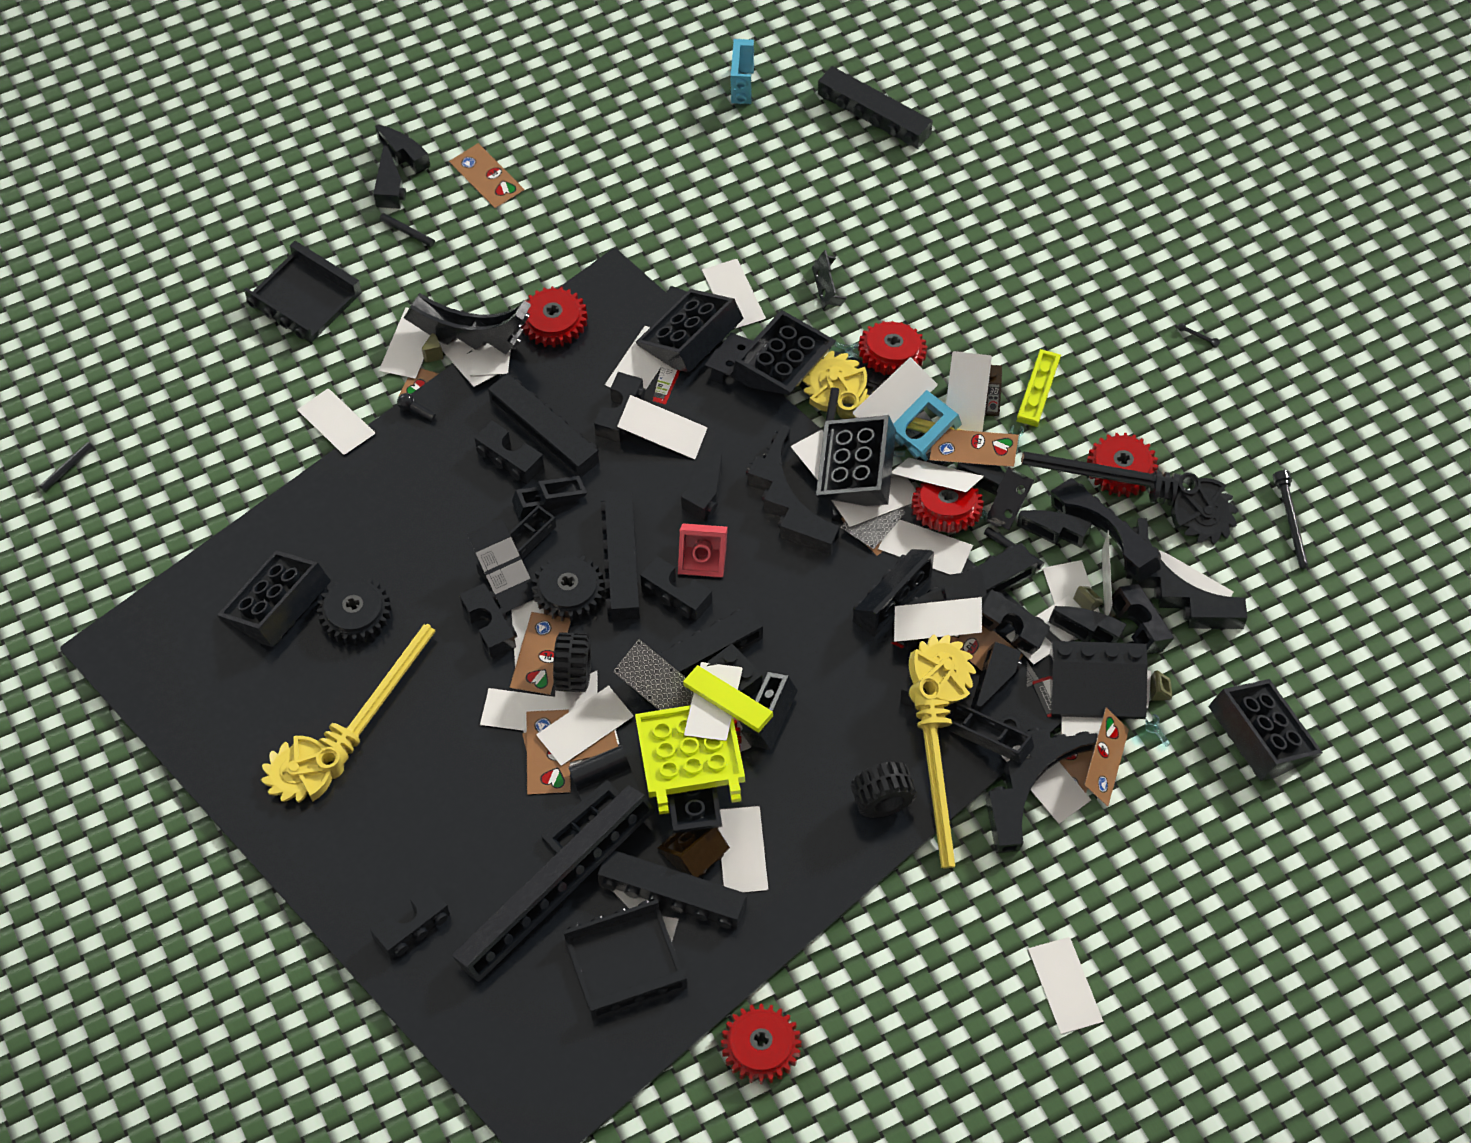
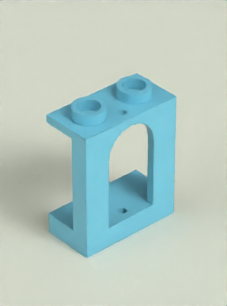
M734 39L731 103L751 104V74L741 73H754V40Z
M926 390L893 424L896 429L895 441L901 446L903 444L906 445L908 451L915 458L921 457L924 461H927L926 452L950 427L957 430L962 423L955 411ZM925 407L940 417L921 438L911 439L906 435L907 426Z

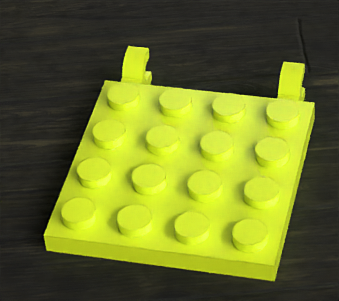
M691 705L635 714L649 798L657 797L659 815L669 813L667 795L729 785L732 803L741 801L739 783L745 782V774L733 717L731 718L727 740L723 741L684 735Z

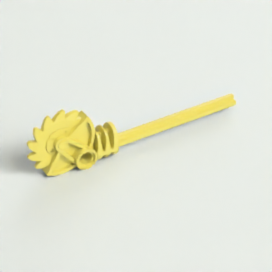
M830 351L803 379V382L809 386L804 389V392L811 395L809 403L812 406L827 412L831 388H838L839 396L836 412L842 419L856 418L853 415V411L870 396L867 395L868 389H866L865 367L857 369L860 363L856 360H847V353L834 357V351ZM849 403L853 406L845 407L844 404ZM915 417L907 428L926 433L935 422Z
M424 624L348 728L331 723L329 726L331 732H324L326 739L320 738L317 741L306 736H293L294 744L290 748L288 743L284 742L279 750V754L275 751L270 752L271 764L265 763L262 765L264 772L268 776L261 779L265 785L271 787L268 790L269 795H282V802L289 801L296 796V800L299 803L307 794H309L312 801H315L328 789L332 779L339 777L343 773L344 764L349 758L348 754L353 753V747L358 746L360 743L359 735L436 632L435 629L431 628V625ZM334 761L332 764L326 765L328 762Z
M934 634L929 638L928 644L921 641L919 643V650L916 649L910 654L909 672L914 684L909 689V695L915 703V708L919 710L916 713V717L921 719V721L917 723V726L922 728L924 734L941 868L948 869L955 867L937 729L952 725V720L945 718L951 712L944 709V707L958 702L970 694L965 686L969 689L973 687L970 674H975L976 670L968 662L973 656L966 651L960 650L963 647L962 642L950 643V635H946L938 641L937 636Z

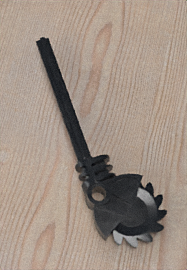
M1023 451L1021 465L1149 487L1150 502L1155 503L1157 498H1159L1160 504H1164L1165 500H1167L1168 505L1171 506V517L1175 528L1178 529L1182 526L1188 528L1184 535H1198L1197 543H1202L1210 537L1211 543L1215 544L1219 540L1220 535L1227 539L1230 535L1229 526H1237L1232 514L1238 513V509L1228 502L1232 500L1233 496L1221 493L1227 485L1218 480L1198 478L1193 473H1173L1170 476L1169 472H1165L1162 476L1159 470H1155L1150 474ZM1183 483H1186L1190 490L1185 489Z

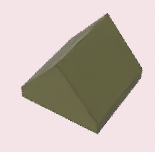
M434 333L429 336L422 347L424 362L427 363L444 359L442 347Z
M1079 586L1073 597L1082 608L1092 611L1104 603L1089 586Z
M1158 670L1154 671L1150 681L1151 701L1171 700L1170 678Z

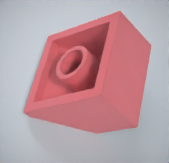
M682 524L679 537L678 574L723 577L728 527Z

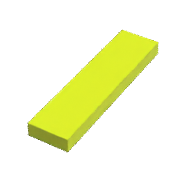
M1040 349L1017 416V422L1038 427L1061 358L1060 354Z
M698 665L683 681V685L758 733L773 717L771 710Z

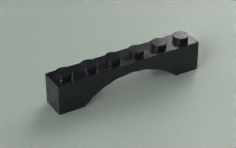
M1070 478L1051 490L1052 507L1059 513L1088 521L1106 533L1109 531V535L1122 552L1124 570L1139 583L1161 569V554L1159 550L1148 544L1141 534L1134 532L1127 522L1119 519L1112 509L1105 507L1098 497L1090 494L1083 484Z

